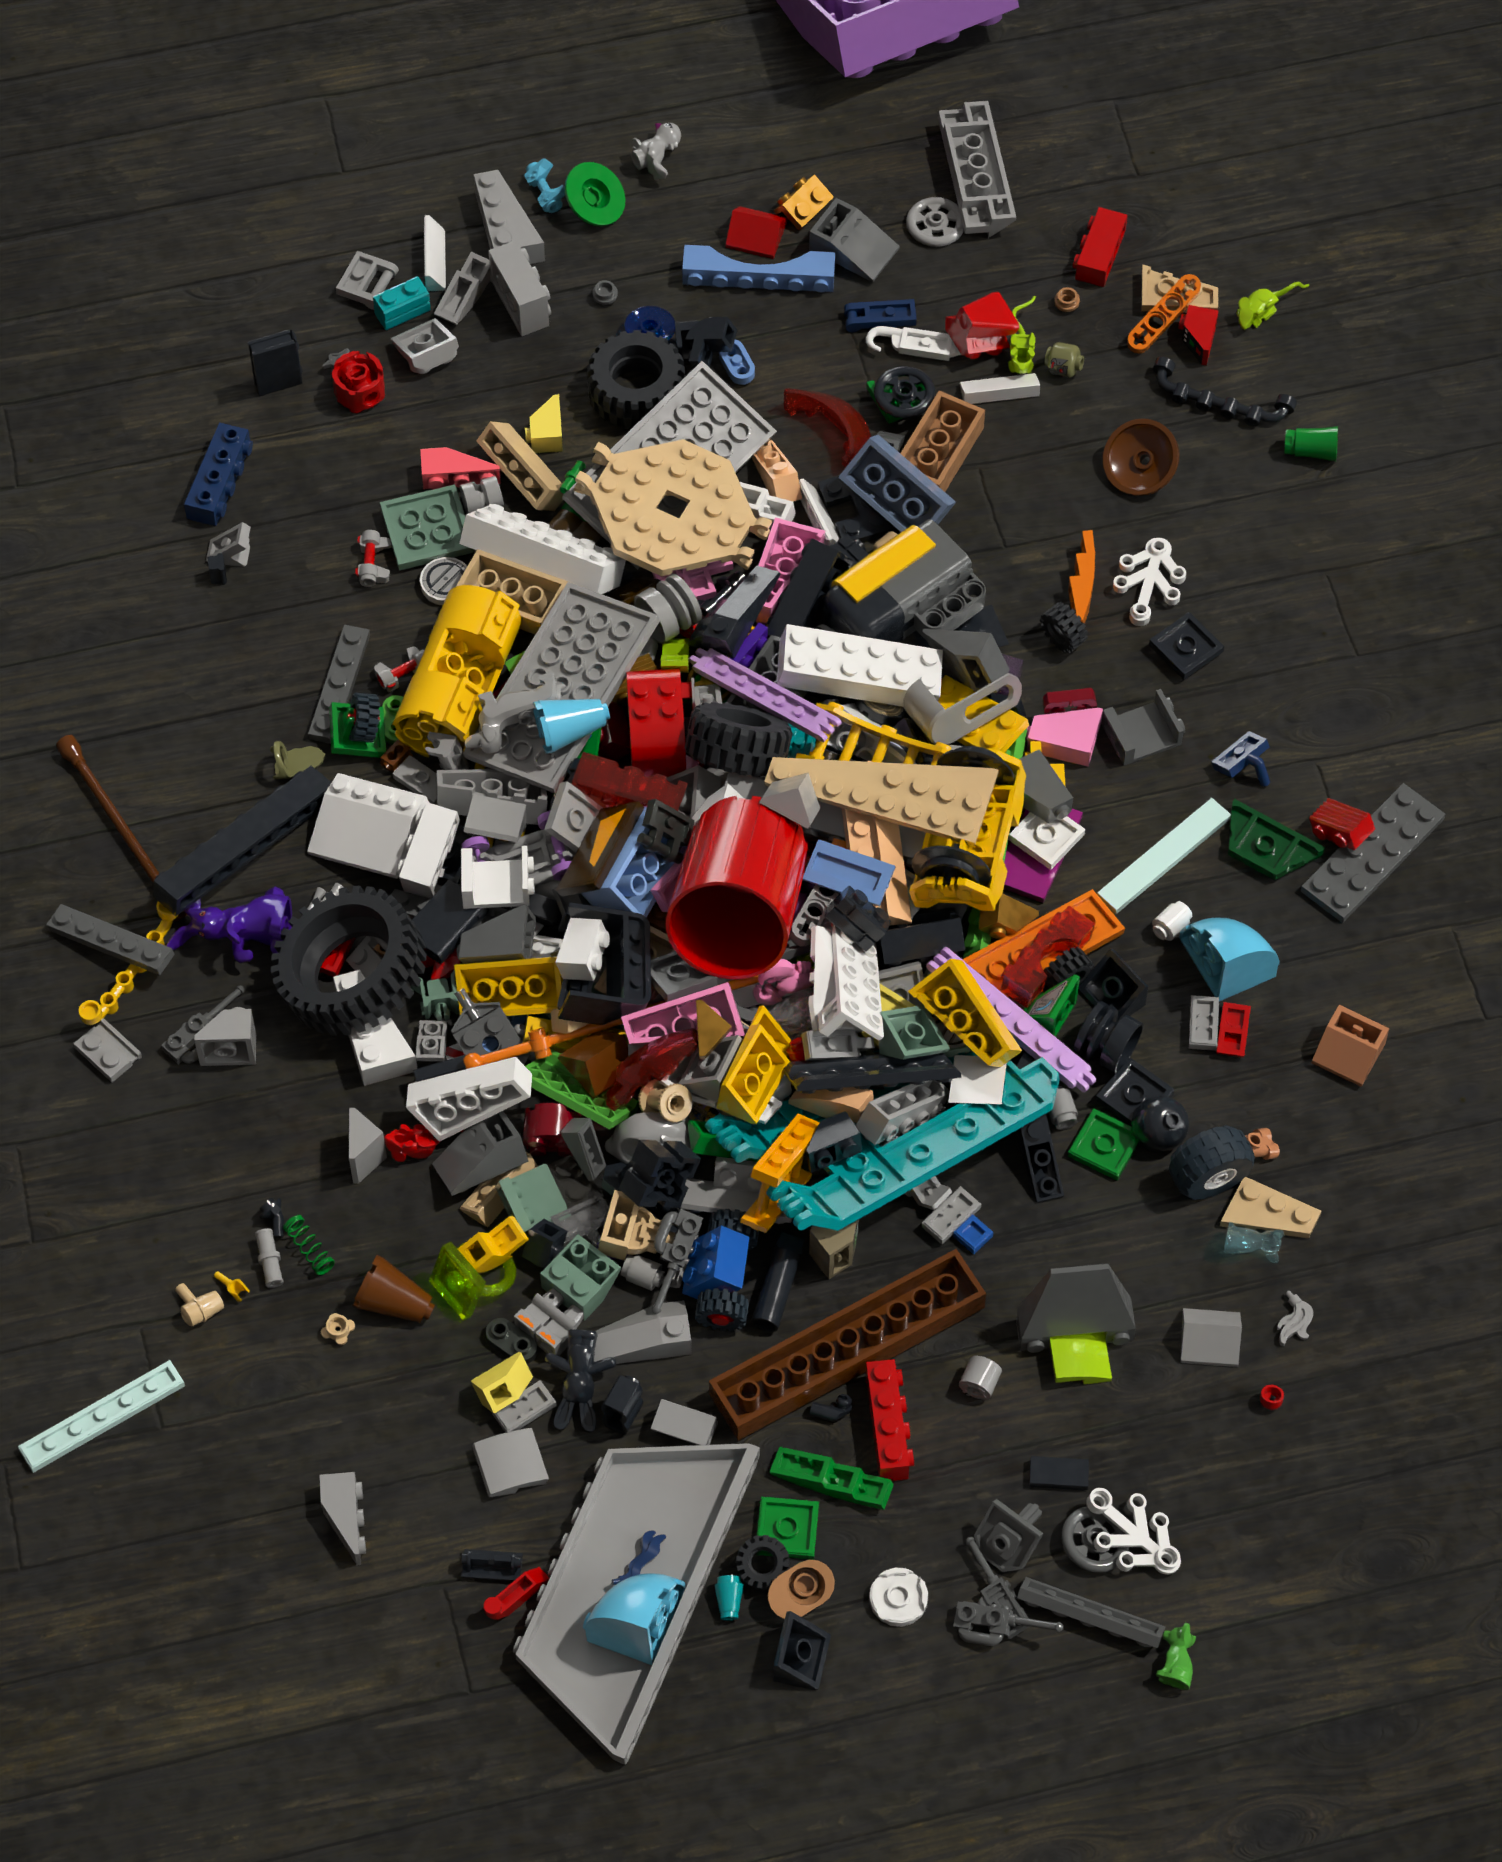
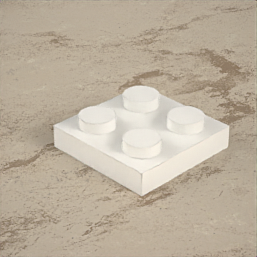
M1030 812L1019 823L1018 827L1009 834L1008 840L1052 870L1084 836L1085 829L1067 816L1061 820L1055 819L1047 823Z

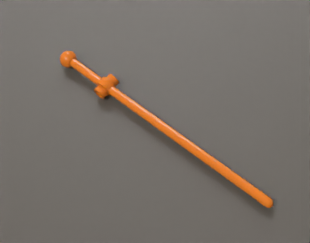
M758 976L745 979H734L728 981L733 991L759 983ZM662 1000L649 1004L645 1009L665 1003L666 1001ZM620 1018L605 1025L587 1024L567 1034L554 1033L546 1035L544 1028L535 1029L528 1032L530 1040L481 1056L477 1053L467 1054L463 1058L466 1069L529 1052H534L536 1059L545 1058L552 1055L550 1049L552 1045L623 1024Z

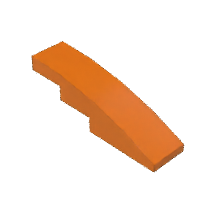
M1093 530L1082 531V553L1076 554L1074 569L1076 576L1069 577L1068 594L1071 610L1074 609L1076 611L1075 615L1081 617V623L1086 622L1093 591L1095 572Z

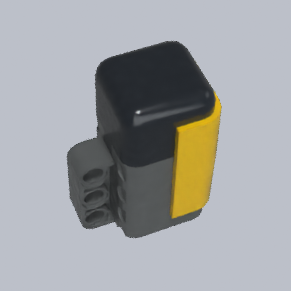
M927 519L919 526H909L832 581L831 588L824 598V625H827L837 633L897 643L903 641L914 631H917L926 639L922 632L923 629L955 630L980 612L985 604L986 587L973 573L971 568L972 562L969 556L936 522ZM950 609H955V610H957V612H952V611H949V610H950Z

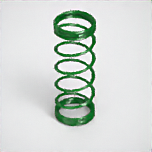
M301 1215L293 1216L284 1224L285 1232H287L288 1236L294 1237L293 1242L295 1245H300V1252L306 1254V1261L313 1262L312 1269L317 1275L327 1273L334 1266V1259L332 1257L323 1259L328 1254V1251H324L314 1261L308 1260V1254L318 1250L322 1243H317L308 1252H303L301 1250L302 1245L311 1242L316 1234L308 1236L301 1244H297L295 1238L308 1231L309 1226L301 1228L296 1235H290L289 1232L296 1231L304 1223ZM300 1220L296 1225L291 1227L296 1221ZM320 1261L314 1268V1263ZM327 1262H330V1263H329L328 1265H326L324 1268L319 1269L321 1266H323V1265L326 1264Z

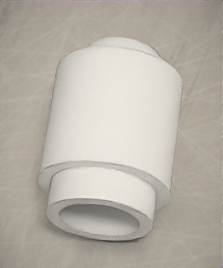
M1183 902L1171 903L1152 921L1153 932L1162 940H1173L1181 932L1182 928L1190 923L1192 918L1191 910Z

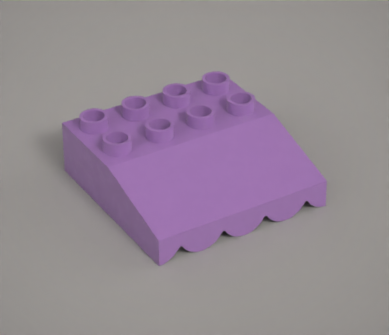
M776 0L801 36L844 77L850 78L866 76L873 70L874 65L889 59H908L916 53L917 48L929 43L951 42L959 36V31L974 25H993L1002 19V14L1019 8L1018 0Z

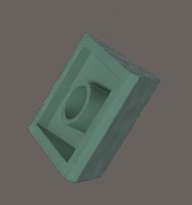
M925 1005L880 1012L883 1020L884 1037L879 1041V1054L899 1059H908L949 1051L950 1048L932 1015L925 1008Z

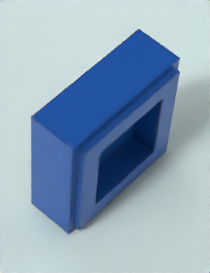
M972 1214L953 1232V1237L972 1254H975L993 1237V1231Z

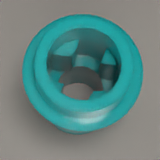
M726 1575L717 1577V1584L714 1587L721 1620L738 1619L744 1586L739 1576Z

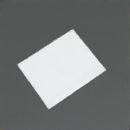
M955 1055L953 1065L961 1072V1078L952 1079L948 1103L1002 1104L1006 1064L1002 1067L988 1066L979 1056Z

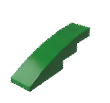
M779 1447L770 1469L771 1475L828 1496L881 1510L885 1509L894 1486L891 1479L864 1474L861 1468L835 1463L832 1457Z

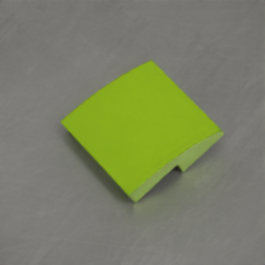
M1104 1332L1050 1337L1049 1345L1056 1383L1083 1380V1384L1112 1381Z

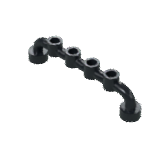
M1158 357L1153 366L1154 372L1157 373L1158 385L1163 390L1173 393L1171 398L1176 403L1184 404L1187 398L1197 401L1196 407L1202 411H1209L1211 406L1221 408L1220 414L1228 419L1234 418L1235 414L1238 413L1244 415V421L1251 426H1258L1260 420L1269 423L1278 422L1285 418L1286 414H1292L1297 405L1294 397L1280 394L1274 405L1277 411L1272 413L1266 412L1258 405L1247 406L1240 404L1238 400L1231 397L1224 399L1215 396L1209 390L1198 391L1191 389L1186 383L1178 382L1175 384L1168 381L1166 377L1172 376L1176 365L1167 357Z

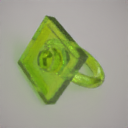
M449 1242L441 1247L429 1281L464 1321L473 1315L480 1296H497L506 1292L513 1285L516 1278V1266L513 1259L510 1258L503 1263L505 1276L502 1281L494 1285H485L486 1281L458 1250L464 1243L456 1248L452 1242Z

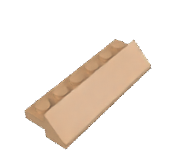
M841 808L846 848L895 865L896 867L880 905V908L887 913L891 921L890 925L911 924L899 824Z

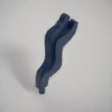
M654 1530L645 1532L640 1542L641 1553L629 1563L627 1574L612 1579V1585H616L629 1577L639 1575L641 1569L657 1557L660 1552V1543L666 1539V1535L660 1534L655 1536L656 1531Z

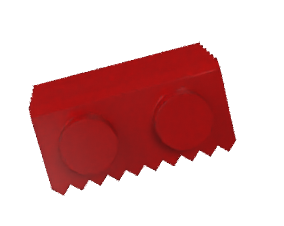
M1327 798L1326 802L1324 801L1323 805H1320V808H1317L1316 812H1313V815H1310L1309 818L1313 828L1312 831L1320 840L1327 839L1329 842H1335L1341 848L1348 847L1353 851L1375 830L1370 813Z

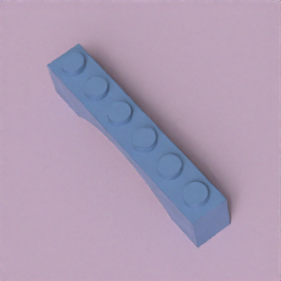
M684 245L683 284L692 286L741 287L745 289L765 288L768 290L785 289L792 291L833 292L835 252L809 251L801 257L787 262L757 265L730 259L718 253L710 246Z

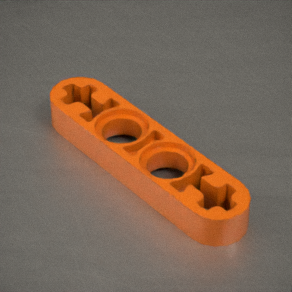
M1187 274L1181 277L1128 335L1127 341L1128 348L1132 352L1140 354L1147 351L1193 302L1201 289V282L1197 276ZM1184 283L1187 285L1193 283L1194 291L1189 289L1183 298L1180 294L1184 291ZM1169 299H1175L1179 302L1180 307L1175 311L1167 309L1165 303ZM1152 317H1158L1162 320L1163 325L1155 329L1149 325L1148 321ZM1144 330H1146L1148 334L1144 337V345L1141 343L1135 345L1134 337L1140 338L1144 334Z

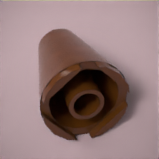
M376 1255L372 1263L373 1266L367 1272L352 1306L357 1309L418 1323L423 1318L428 1320L435 1307V1304L431 1303L433 1297L386 1259Z

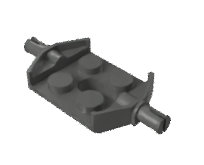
M465 988L460 990L461 994L459 991L454 994L463 1007V1012L453 1026L451 1033L464 1055L477 1053L481 1056L491 1053L482 1046L484 1039L487 1037H493L498 1041L499 1046L495 1051L522 1043L500 1007L499 1002L474 1003L471 1001ZM530 1052L516 1057L525 1065L530 1057Z

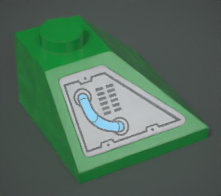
M1073 975L1040 994L1034 999L1032 1005L1027 1004L1023 1011L1053 1036L1057 1037L1077 1003L1080 976Z

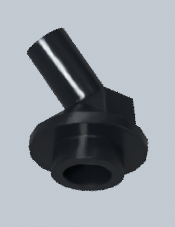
M271 1197L259 1208L263 1212L259 1217L261 1219L273 1220V1237L283 1238L284 1216L281 1212V1199L278 1198L275 1201Z

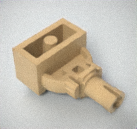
M614 1190L598 1250L606 1256L624 1261L627 1254L638 1255L646 1251L656 1254L654 1239L662 1220L655 1219L653 1214L647 1209L638 1207L622 1191ZM669 1231L666 1243H672L675 1232Z

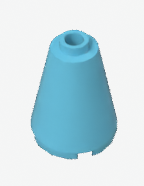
M600 699L538 700L533 702L536 708L533 709L539 737L545 739L546 745H543V749L546 754L553 753L606 726V720L610 719L608 706L606 703L602 704Z

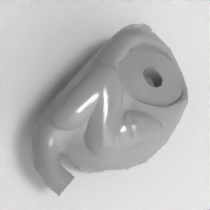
M642 1112L634 1114L616 1125L613 1135L605 1142V1149L625 1164H628L632 1159L639 1140H657L662 1144L664 1141H682L691 1149L687 1124L690 1118L687 1116L680 1122L672 1123L663 1119L661 1113Z

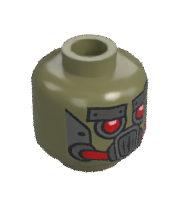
M1057 342L1047 349L1045 366L1048 367L1051 374L1071 378L1076 374L1077 370H1082L1084 356L1081 355L1077 345Z

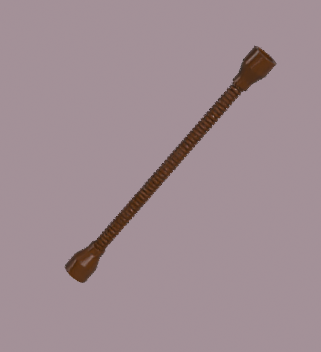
M73 735L62 737L56 743L57 750L64 759L72 763L74 768L79 771L154 884V879L159 872L90 771L86 760L82 756L80 744ZM183 911L173 921H179L188 914Z

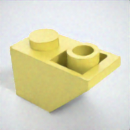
M518 1352L471 1380V1383L482 1405L492 1413H496L518 1400L533 1376L522 1353Z

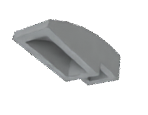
M470 252L461 271L457 270L434 312L435 316L455 325L465 317L491 280L489 259Z

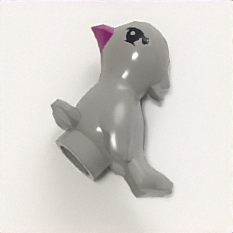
M655 123V136L642 143L639 139L633 138L632 161L638 170L647 167L654 180L667 177L668 172L661 165L665 150L673 151L680 142L681 131L674 123Z

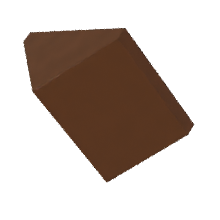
M603 1030L590 1034L558 1056V1060L593 1099L623 1080L630 1065L633 1064L631 1056L628 1055L625 1036Z

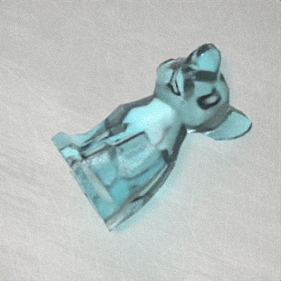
M1229 1222L1223 1253L1235 1255L1236 1253H1247L1262 1249L1270 1262L1278 1263L1279 1256L1277 1252L1280 1249L1284 1231L1267 1230L1259 1233L1253 1229L1237 1227L1233 1222Z

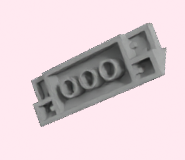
M964 102L963 109L938 111V122L965 234L987 232L989 238L1016 221V214L989 102Z

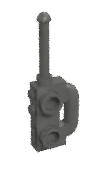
M237 986L230 995L209 1013L193 1015L187 1023H183L181 1028L176 1033L170 1035L168 1040L161 1045L162 1050L177 1064L181 1062L190 1064L199 1060L196 1048L189 1051V1048L195 1044V1034L235 998L243 994L244 987Z
M679 1209L678 1212H668L664 1215L654 1239V1248L661 1254L659 1259L668 1262V1272L655 1305L652 1306V1311L655 1314L661 1312V1306L675 1271L677 1272L679 1267L683 1268L684 1265L688 1264L689 1259L687 1257L693 1251L692 1244L702 1224V1217L683 1209ZM673 1224V1226L678 1228L672 1243H666L665 1241Z
M968 1537L966 1545H969L986 1574L989 1586L981 1590L983 1596L979 1599L978 1605L989 1606V1604H995L998 1608L1007 1606L1018 1617L1029 1619L1017 1602L1016 1593L1010 1590L1009 1587L1011 1585L1009 1581L994 1575L976 1545L975 1539ZM1011 1626L1009 1636L1007 1637L1012 1639L1030 1626Z
M958 1601L953 1625L955 1628H958V1634L963 1641L986 1646L999 1644L1003 1639V1635L1009 1636L1011 1626L1024 1625L1056 1630V1632L1063 1630V1625L1060 1622L1053 1623L1020 1618L1013 1614V1611L1007 1606L998 1608L995 1604L985 1606L966 1601ZM974 1625L990 1627V1634L973 1632Z

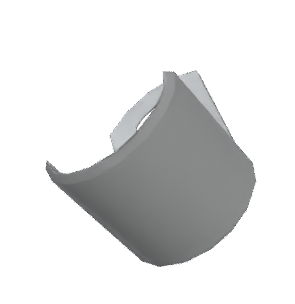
M1007 673L945 710L921 680L918 679L906 691L903 704L907 714L931 743L941 742L947 745L1016 706L1022 694V684L1017 676ZM1002 686L1008 687L1009 695L1006 700L971 720L966 718L965 711L968 706Z

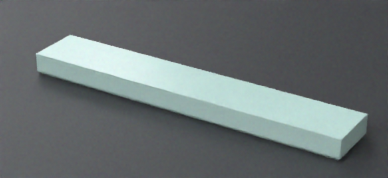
M1211 798L1097 892V895L1116 915L1228 822L1231 814Z
M169 1360L19 1445V1451L34 1473L185 1387L184 1381Z

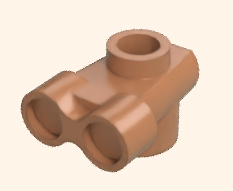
M1268 1128L1255 1129L1252 1133L1245 1135L1255 1157H1263V1159L1267 1160L1279 1156V1146L1272 1141L1271 1131Z

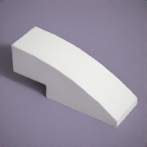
M740 482L756 519L764 517L772 520L769 529L772 528L775 517L792 522L796 514L793 501L770 496L768 489Z

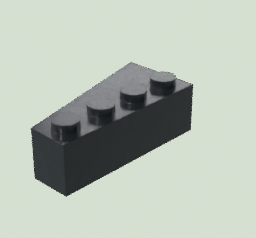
M811 539L810 543H807L802 550V559L798 567H795L791 572L790 583L786 591H783L778 599L779 606L775 614L771 615L767 621L768 635L781 637L787 624L814 628L817 623L815 615L817 612L821 613L824 610V598L831 588L832 581L840 576L845 567L850 569L854 561L838 550L815 539Z

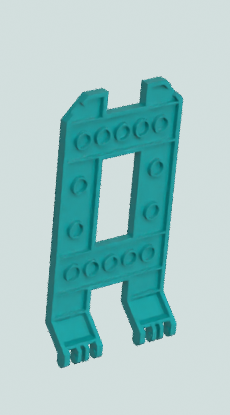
M973 1051L967 1054L965 1052L958 1053V1055L977 1056ZM948 1057L952 1064H954V1057ZM1043 1057L1022 1069H1019L1010 1060L1006 1064L1002 1104L959 1103L882 1147L866 1140L860 1132L863 1152L823 1168L830 1175L811 1187L782 1181L777 1188L770 1186L766 1194L772 1201H778V1208L784 1211L788 1218L795 1217L793 1224L799 1230H804L813 1225L839 1231L1053 1110L1059 1085V1073ZM898 1083L895 1087L869 1090L873 1091L875 1100L910 1083ZM789 1099L782 1102V1106L766 1124L759 1122L751 1124L739 1118L718 1114L706 1122L705 1128L710 1134H716L718 1143L722 1144L726 1151L732 1150L731 1157L737 1163H740L748 1158L760 1160L797 1114L818 1122L826 1118L790 1105Z

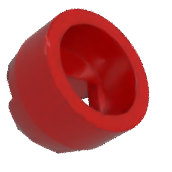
M1267 1385L1262 1389L1260 1402L1264 1408L1272 1411L1277 1410L1282 1405L1284 1392L1280 1387ZM1272 1395L1276 1397L1274 1401L1270 1400Z

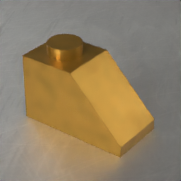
M1002 893L994 911L980 910L979 930L988 933L990 937L995 939L1005 938L1037 918L1039 911Z

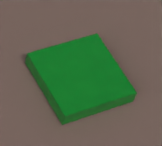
M1093 1109L1068 1151V1157L1118 1181L1140 1140L1136 1139L1133 1135L1131 1126Z
M761 1496L757 1535H769V1537L778 1539L785 1546L789 1558L814 1560L819 1501ZM767 1551L756 1553V1555L773 1556Z

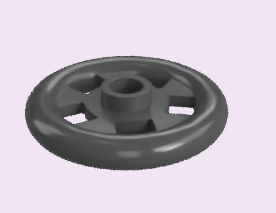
M1088 1506L1077 1509L1066 1519L1062 1528L1063 1548L1068 1557L1084 1570L1097 1573L1113 1570L1117 1567L1116 1559L1124 1551H1129V1547H1118L1114 1555L1108 1552H1099L1095 1549L1094 1542H1092L1090 1537H1096L1101 1532L1108 1533L1106 1528L1102 1526L1105 1522L1109 1523L1115 1530L1111 1535L1127 1534L1103 1514L1091 1512ZM1091 1518L1094 1525L1084 1528L1081 1521ZM1073 1535H1081L1082 1546H1075ZM1099 1539L1102 1545H1107V1540ZM1087 1551L1099 1554V1560L1087 1558Z

